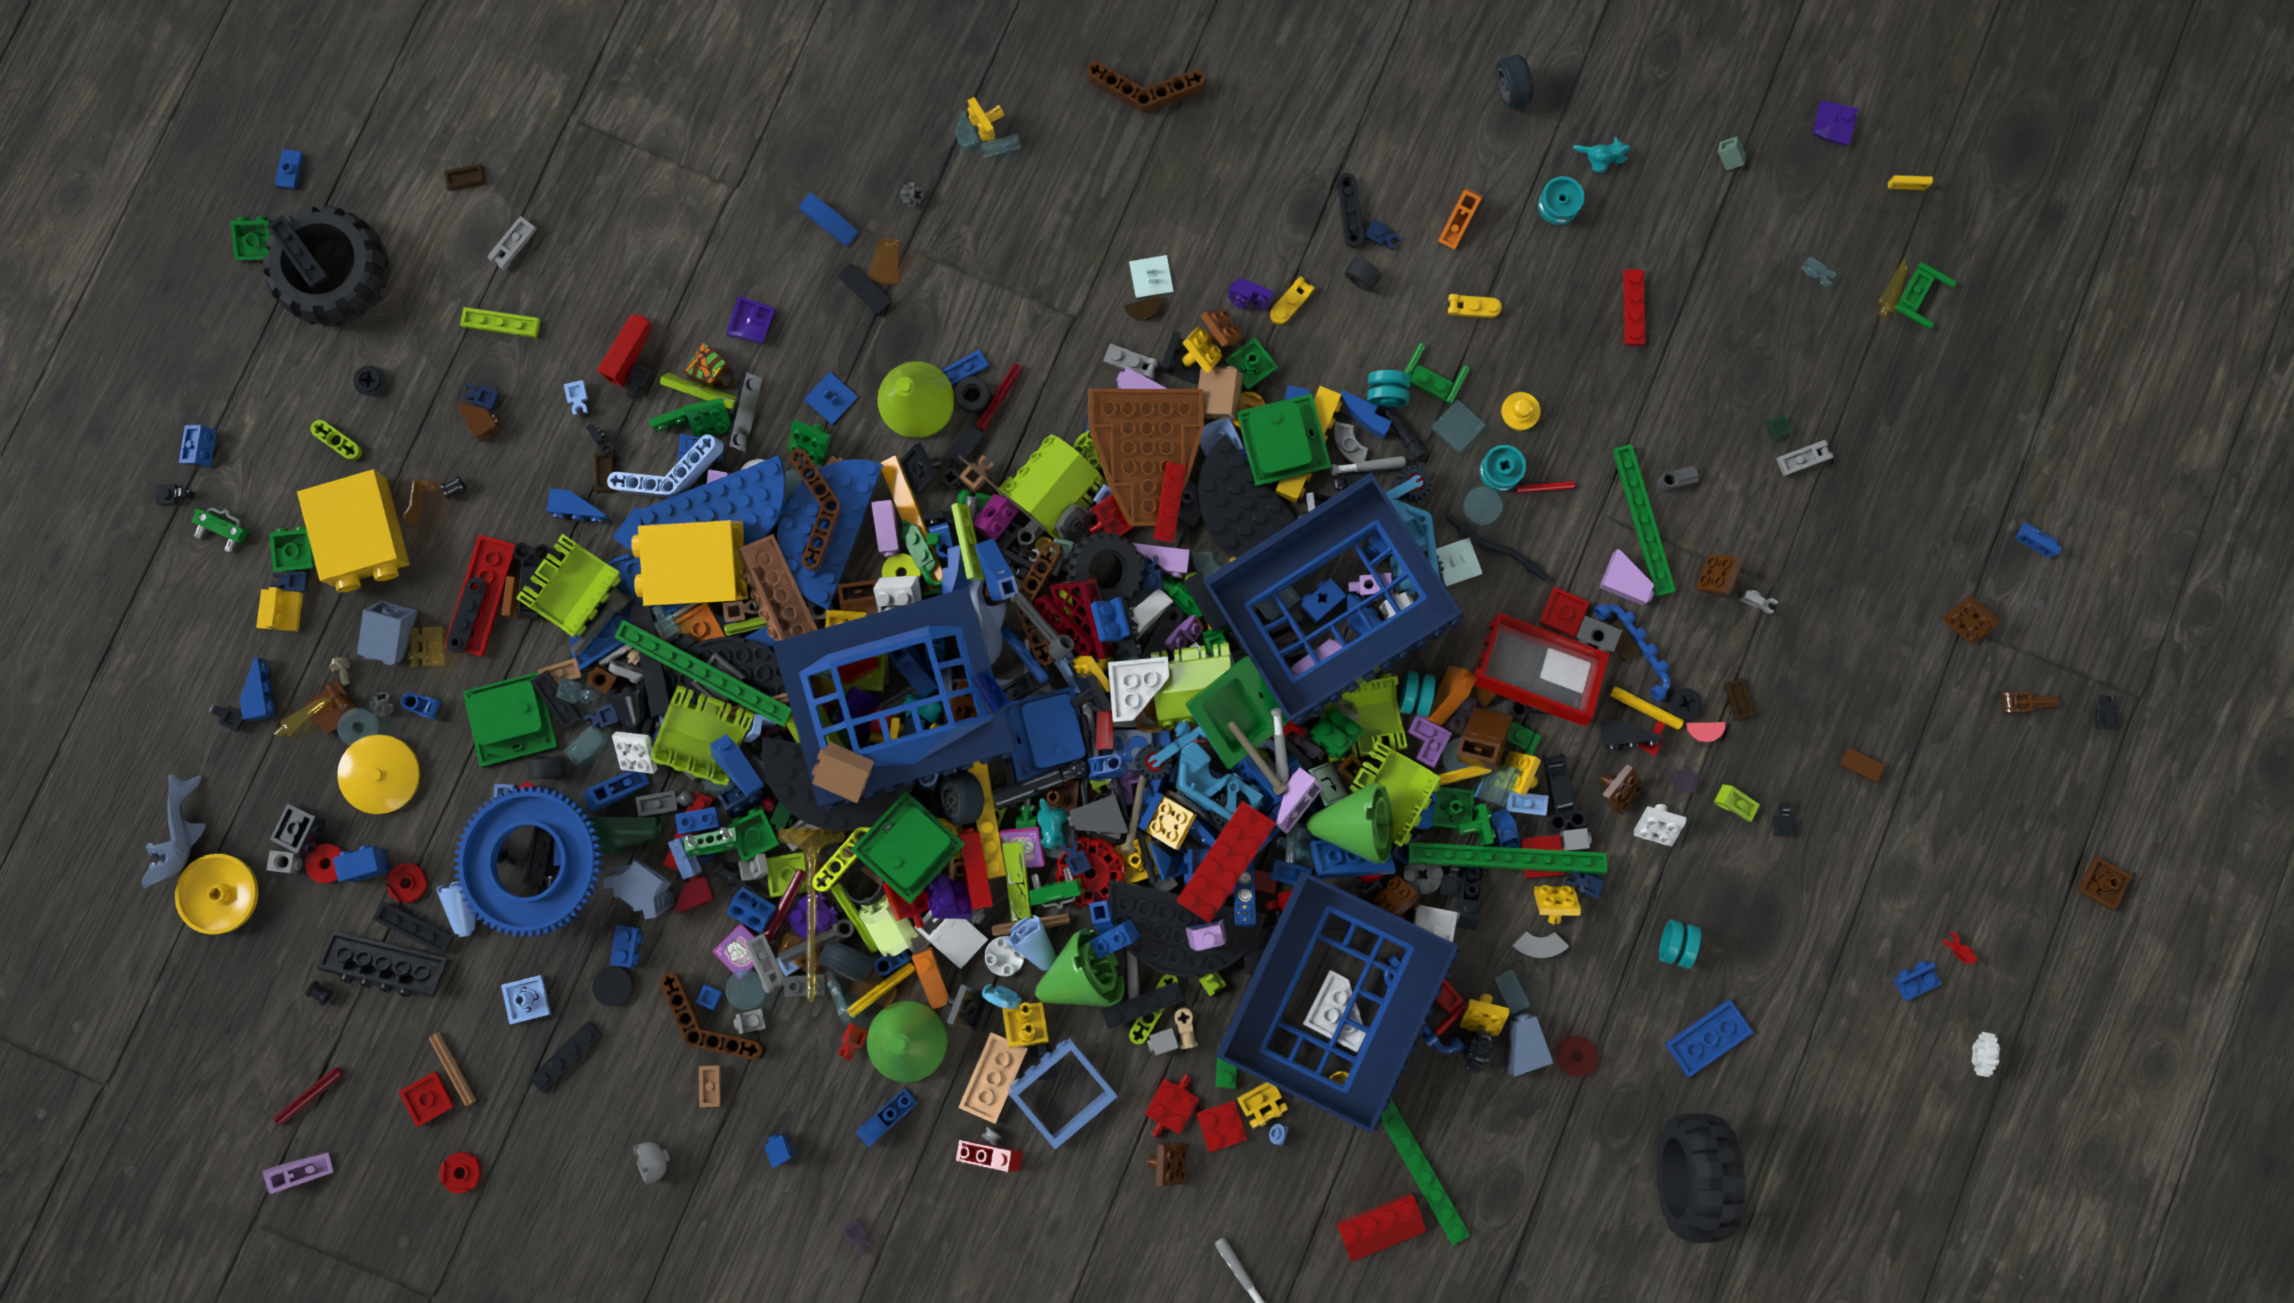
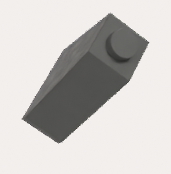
M1115 795L1070 810V815L1067 816L1070 827H1075L1078 831L1120 834L1128 832Z

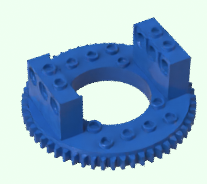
M524 786L521 787V790L520 788H514L513 792L512 790H506V795L498 793V798L491 797L492 803L485 801V808L478 807L480 813L472 814L474 820H467L470 826L463 827L466 833L460 834L459 837L463 841L457 842V845L461 848L455 851L459 855V858L454 859L455 862L459 863L458 866L454 867V870L459 871L455 878H460L456 885L462 886V889L459 891V894H465L462 900L469 901L466 907L474 908L471 913L474 915L479 914L477 919L484 920V925H490V929H497L499 933L505 931V935L513 933V936L521 935V937H527V935L535 937L536 934L542 936L544 932L551 933V928L552 930H559V925L565 927L566 924H572L573 916H579L578 910L585 909L583 904L590 903L588 896H594L592 889H597L598 887L595 885V881H600L597 873L602 872L598 868L600 864H603V861L599 860L603 853L598 852L602 845L597 844L600 837L594 835L598 830L591 828L594 822L587 821L590 816L587 814L583 815L585 809L579 808L578 803H572V798L566 799L565 794L559 795V791L553 790L552 792V789L545 788L544 790L543 787H537L536 789V787L530 786L529 790L528 787ZM535 825L545 829L555 838L561 852V867L556 880L546 891L534 897L523 898L510 892L501 882L497 871V856L502 843L512 832L525 826Z

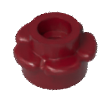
M766 797L767 799L762 801V805L769 816L774 814L777 803L774 798Z

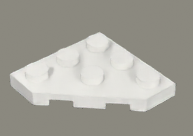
M1168 657L1108 662L1113 722L1135 720L1170 678Z
M1330 970L1303 1024L1332 1038L1352 995L1349 980ZM1355 1002L1349 1018L1362 1024ZM1345 1024L1337 1042L1357 1052L1366 1033Z

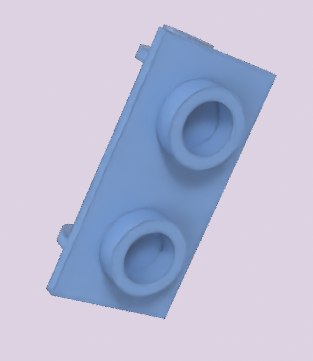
M1069 652L1062 660H1055L1054 662L1069 687L1073 686L1075 693H1081L1072 678L1077 673L1071 661L1075 657L1072 652Z
M687 835L668 842L683 879L702 872L696 856L687 857L684 838Z

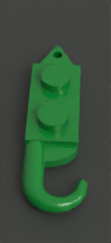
M903 519V534H901V537L917 568L920 569L929 586L933 588L941 587L942 579L938 582L934 581L930 573L936 566L937 559L931 547L926 545L927 539L920 526Z

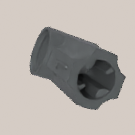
M1691 466L1675 471H1666L1657 479V487L1661 491L1668 492L1674 488L1697 483L1699 476L1697 469ZM1665 477L1670 479L1671 485L1665 482Z
M1031 520L1018 532L1019 545L1025 546L1026 549L1032 548L1044 530ZM1029 535L1032 537V539L1029 542H1024L1021 540L1022 536Z

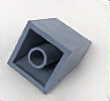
M382 600L364 609L357 654L364 656L368 660L377 659L383 661L387 665H394L402 660L418 610Z
M1529 1013L1514 1016L1515 1020L1510 1021L1507 1060L1508 1074L1518 1076L1552 1064L1553 1061L1537 1017Z

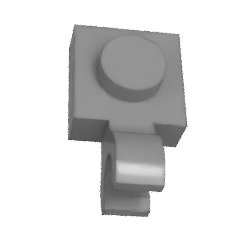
M1747 590L1740 597V601L1756 609L1760 608L1767 614L1774 612L1769 609L1768 604L1776 605L1778 603L1773 598L1765 600L1759 592L1754 590Z

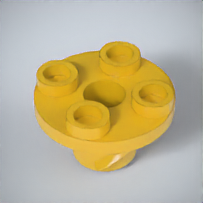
M1513 393L1506 398L1502 405V418L1510 428L1516 431L1530 429L1537 423L1540 417V405L1528 393Z

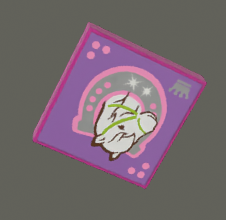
M1039 827L1000 830L1001 846L1004 842L1023 841L1026 868L1045 865L1043 846L1040 843Z
M743 923L738 925L712 951L739 980L754 967L744 942L755 936Z

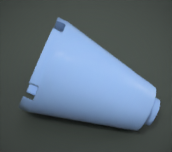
M459 881L452 882L448 888H445V884L438 886L437 893L454 934H459V937L471 935V931L475 930L476 915L471 913L474 908L466 907L469 901L462 900L465 894H459V891L462 889V886L456 885Z
M1036 915L1033 916V919L1023 918L1010 929L1012 934L1010 937H1006V941L1009 946L1042 971L1049 970L1057 956L1042 921Z

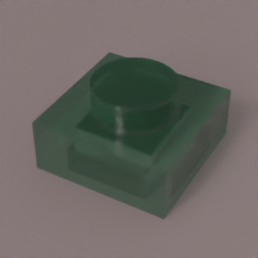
M1785 414L1765 422L1772 440L1792 432Z

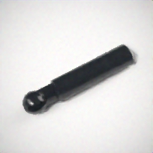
M1074 760L1068 766L1060 769L1057 767L992 791L991 794L997 810H1001L1061 787L1066 781L1074 778L1081 779L1086 776L1088 767L1083 760Z

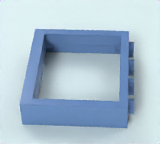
M1071 1038L1067 1041L1059 1042L1054 1052L1045 1054L1040 1059L1041 1063L1036 1067L1033 1065L1027 1069L1025 1076L1020 1080H1014V1083L1009 1086L1010 1089L1008 1090L1012 1099L1055 1150L1118 1097L1116 1092ZM1071 1050L1105 1091L1052 1135L1018 1094Z

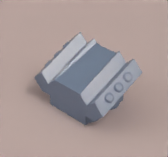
M634 860L632 864L621 866L602 877L604 889L613 888L614 897L623 899L633 907V911L643 910L645 919L655 918L675 905L673 894L667 890L671 882L642 861Z

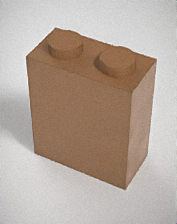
M1214 366L1208 373H1205L1201 368L1198 389H1203L1204 418H1238L1237 412L1239 411L1243 374L1236 367L1227 366L1226 369H1219V367Z
M829 742L825 749L821 748L817 759L820 762L819 764L816 763L812 771V775H814L812 784L858 803L865 790L875 761Z

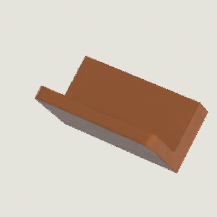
M509 576L506 577L502 615L507 618L518 619V599L516 598L519 595L520 580Z

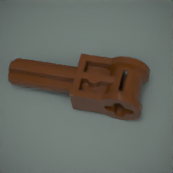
M2031 692L2000 694V697L2003 698V714L2032 712L2033 708L2057 707L2059 703L2057 696H2032Z

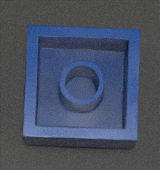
M361 846L359 851H344L339 853V857L333 858L338 882L354 883L391 871L386 849L378 848V846Z

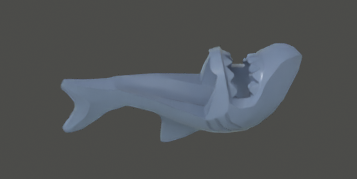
M985 579L981 581L969 580L967 588L970 591L990 665L992 666L997 661L1003 648L1001 627L1006 615L1007 605L1002 603L996 606H988L982 594Z
M173 774L168 775L169 797L167 806L171 841L157 845L153 843L147 844L145 849L148 851V854L155 856L157 859L161 857L163 860L158 863L152 862L149 864V868L142 878V886L144 888L173 878L182 871L189 859L191 847L202 835L206 824L185 821L182 810L186 797L199 786L202 776L198 775L187 781H182Z

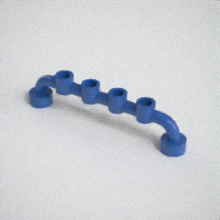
M1600 604L1595 607L1594 612L1601 621L1609 618L1610 612L1617 614L1635 643L1640 647L1644 658L1649 660L1653 671L1663 681L1662 686L1656 685L1650 689L1652 697L1657 702L1665 699L1666 692L1671 685L1669 675L1666 672L1669 670V666L1664 660L1659 662L1655 656L1658 653L1657 648L1653 644L1647 645L1644 641L1647 637L1646 632L1642 628H1635L1633 622L1636 621L1635 616L1630 611L1625 613L1620 606L1615 604L1606 606Z
M1395 955L1388 959L1390 962L1388 966L1394 969L1399 967L1400 962ZM1384 971V980L1389 988L1392 976ZM1424 1020L1423 1023L1426 1027L1423 1032L1426 1036L1423 1039L1429 1047L1434 1045L1439 1052L1444 1054H1450L1456 1050L1461 1053L1466 1049L1457 1036L1450 1039L1451 1045H1443Z

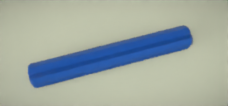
M1004 626L1001 629L1003 638L1040 683H1044L1048 679L1046 672L1008 626Z

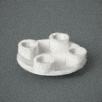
M1007 936L995 938L988 944L985 950L987 967L999 976H1010L1016 973L1024 962V956L1007 943Z

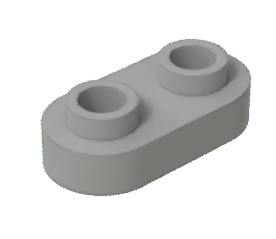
M610 661L608 670L611 671L613 676H624L636 684L645 682L641 668L621 661Z

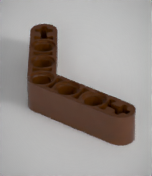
M1091 62L1087 67L1088 81L1092 85L1141 113L1150 112L1197 94L1205 86V74L1197 69L1148 88H1143L1100 62ZM1113 80L1116 83L1114 85H1110L1107 82ZM1176 86H1182L1183 89H1182V90H1176L1175 87H1176ZM1125 90H1131L1132 93H1131V94H1125L1124 91H1125ZM1163 92L1166 96L1159 97L1157 94ZM1141 99H1146L1149 102L1146 104H1142L1139 101Z
M795 449L790 454V461L821 505L802 557V564L808 571L818 572L823 565L840 519L842 505L803 449ZM799 456L806 464L804 467H802L797 459ZM814 471L815 476L812 479H807V473ZM820 487L826 488V492L823 495L817 494V490ZM836 503L837 508L834 511H829V504ZM823 522H830L828 529H821ZM821 539L824 541L820 548L814 547V543L817 540ZM813 559H815V561H816L815 564L812 563V564L810 565V564L808 563L809 560L812 561Z
M1048 542L1043 546L1018 590L1019 594L1022 593L1033 607L1035 600L1040 597L1064 554V549L1059 543ZM1051 547L1055 548L1056 554H1052L1050 551ZM1045 557H1048L1049 559L1052 560V562L1049 561V560H1046V559H1044V558H1045ZM1042 563L1047 564V571L1045 573L1040 572V565ZM1032 580H1036L1038 583L1035 590L1030 588ZM1013 600L1037 662L1042 665L1053 664L1056 659L1051 655L1047 659H1043L1045 653H1049L1048 645L1050 642L1043 634L1041 643L1038 644L1035 641L1036 634L1041 633L1034 624L1029 625L1027 615Z
M666 973L662 976L660 980L662 990L687 1045L747 1059H756L763 1055L764 1045L758 1040L703 1029L681 976L677 973ZM674 978L675 982L672 983L673 985H668L670 979ZM675 989H679V990H680V991H676V992L671 993V991H674ZM678 994L683 997V1003L680 1006L675 1003V998ZM685 1013H688L691 1016V1022L689 1024H686L683 1021V1016ZM694 1031L699 1034V1040L696 1043L691 1040V1034ZM712 1036H717L719 1039V1044L716 1047L710 1043ZM732 1040H736L739 1044L736 1051L730 1048ZM755 1045V1049H758V1052L752 1055L753 1052L747 1049L744 1050V1047Z

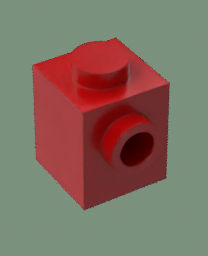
M874 708V711H868V715L886 710V708ZM891 715L885 717L889 732L891 729ZM879 719L868 721L869 732H882Z

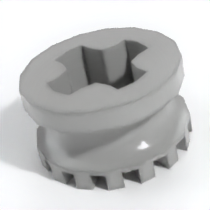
M987 1127V1132L981 1136L987 1141L990 1140V1143L996 1146L998 1144L997 1140L1002 1137Z

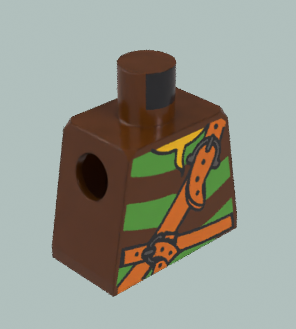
M705 342L683 371L688 378L714 389L719 383L729 387L734 377L727 373L730 368L727 362Z

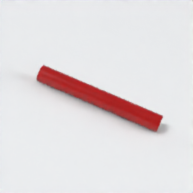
M1574 481L1519 485L1516 486V493L1574 489L1575 483Z

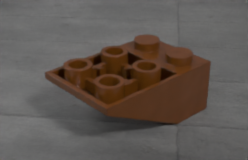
M877 579L838 584L841 611L866 612V616L879 613L873 590L878 582Z
M1475 707L1456 753L1458 761L1497 771L1513 716Z

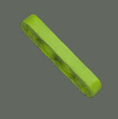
M1166 974L1161 978L1155 989L1166 985L1164 982L1165 978L1168 980L1170 977L1173 978V982L1176 981L1177 985L1178 980L1175 976ZM1165 1008L1153 1012L1154 1021L1152 1023H1145L1143 1016L1137 1018L1129 1033L1133 1043L1142 1044L1145 1042ZM1139 1021L1144 1026L1150 1027L1148 1031L1144 1028L1142 1032L1143 1039H1134V1030L1138 1032L1141 1027L1137 1025Z

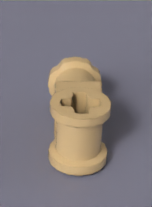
M1186 1007L1178 1009L1175 1014V1022L1178 1025L1182 1042L1180 1049L1198 1046L1193 1032V1014ZM1181 1012H1185V1015H1189V1018H1187L1186 1022H1183L1182 1019H1178V1017L1181 1016Z

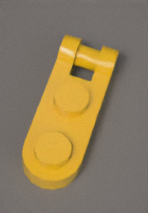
M1302 276L1298 277L1270 312L1271 321L1276 325L1285 324L1313 293L1315 287L1311 284L1308 285ZM1299 287L1304 290L1302 295L1297 292Z
M1450 294L1448 297V302H1450L1448 315L1495 318L1502 309L1500 301L1496 298L1460 296L1458 294ZM1458 303L1463 304L1462 309L1458 308Z

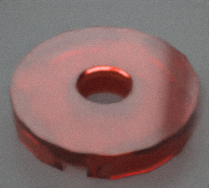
M1578 1036L1569 1037L1557 1048V1063L1570 1076H1586L1596 1066L1597 1052L1593 1044L1587 1039ZM1574 1051H1579L1582 1055L1579 1062L1572 1060L1571 1056Z

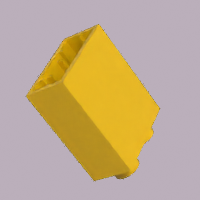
M373 469L297 491L320 581L336 587L337 592H349L361 587V579L374 576L375 581L394 579L399 576L398 568L410 565L387 477Z
M743 520L638 526V534H635L632 538V552L635 558H640L641 574L636 575L634 586L636 595L639 598L643 597V606L748 599L747 584L742 579V573H744L742 569L745 567L737 552V549L745 546Z

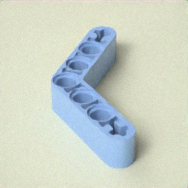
M704 435L665 477L613 472L609 475L607 483L610 488L622 493L671 498L686 492L722 453L724 446L721 440L711 435Z

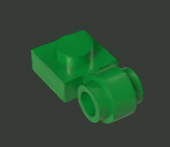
M961 490L956 501L959 504L966 505V496L972 497V492ZM976 492L975 497L979 498L977 505L978 514H980L993 496Z

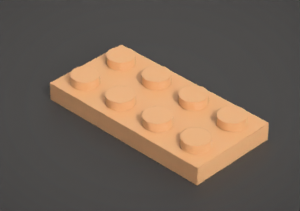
M991 1032L958 1108L996 1124L1009 1094V1086L1013 1084L1028 1048L1017 1047L1008 1049L1007 1039Z

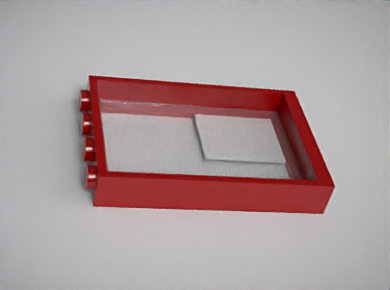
M1498 613L1495 619L1492 618L1488 629L1491 630L1490 634L1486 635L1483 645L1486 646L1485 651L1482 650L1478 658L1481 664L1480 667H1476L1473 675L1476 678L1474 686L1586 727L1593 717L1610 653L1502 613Z

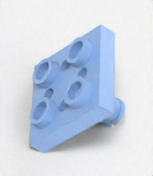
M543 975L501 985L509 1024L551 1014Z

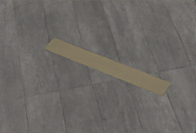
M959 455V458L963 462H965L970 468H972L984 480H986L990 485H992L997 491H999L1004 497H1006L1011 503H1013L1018 509H1020L1024 514H1026L1044 531L1046 530V528H1044L1039 522H1037L1033 517H1031L1026 511H1024L1019 505H1017L1012 499H1010L1005 493H1003L998 487H996L992 482H990L985 476H983L978 470H976L971 464H969L964 458H962Z

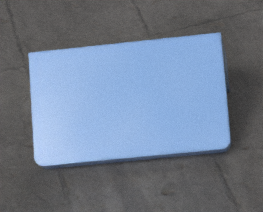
M755 714L743 741L751 743L760 735L761 729L766 730L774 727L777 723L762 715Z

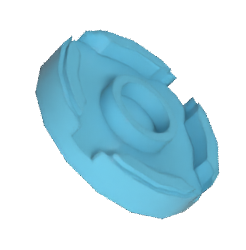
M987 984L982 991V996L987 1001L1007 1009H1018L1022 1000L1016 992L1000 985L994 988L992 984Z

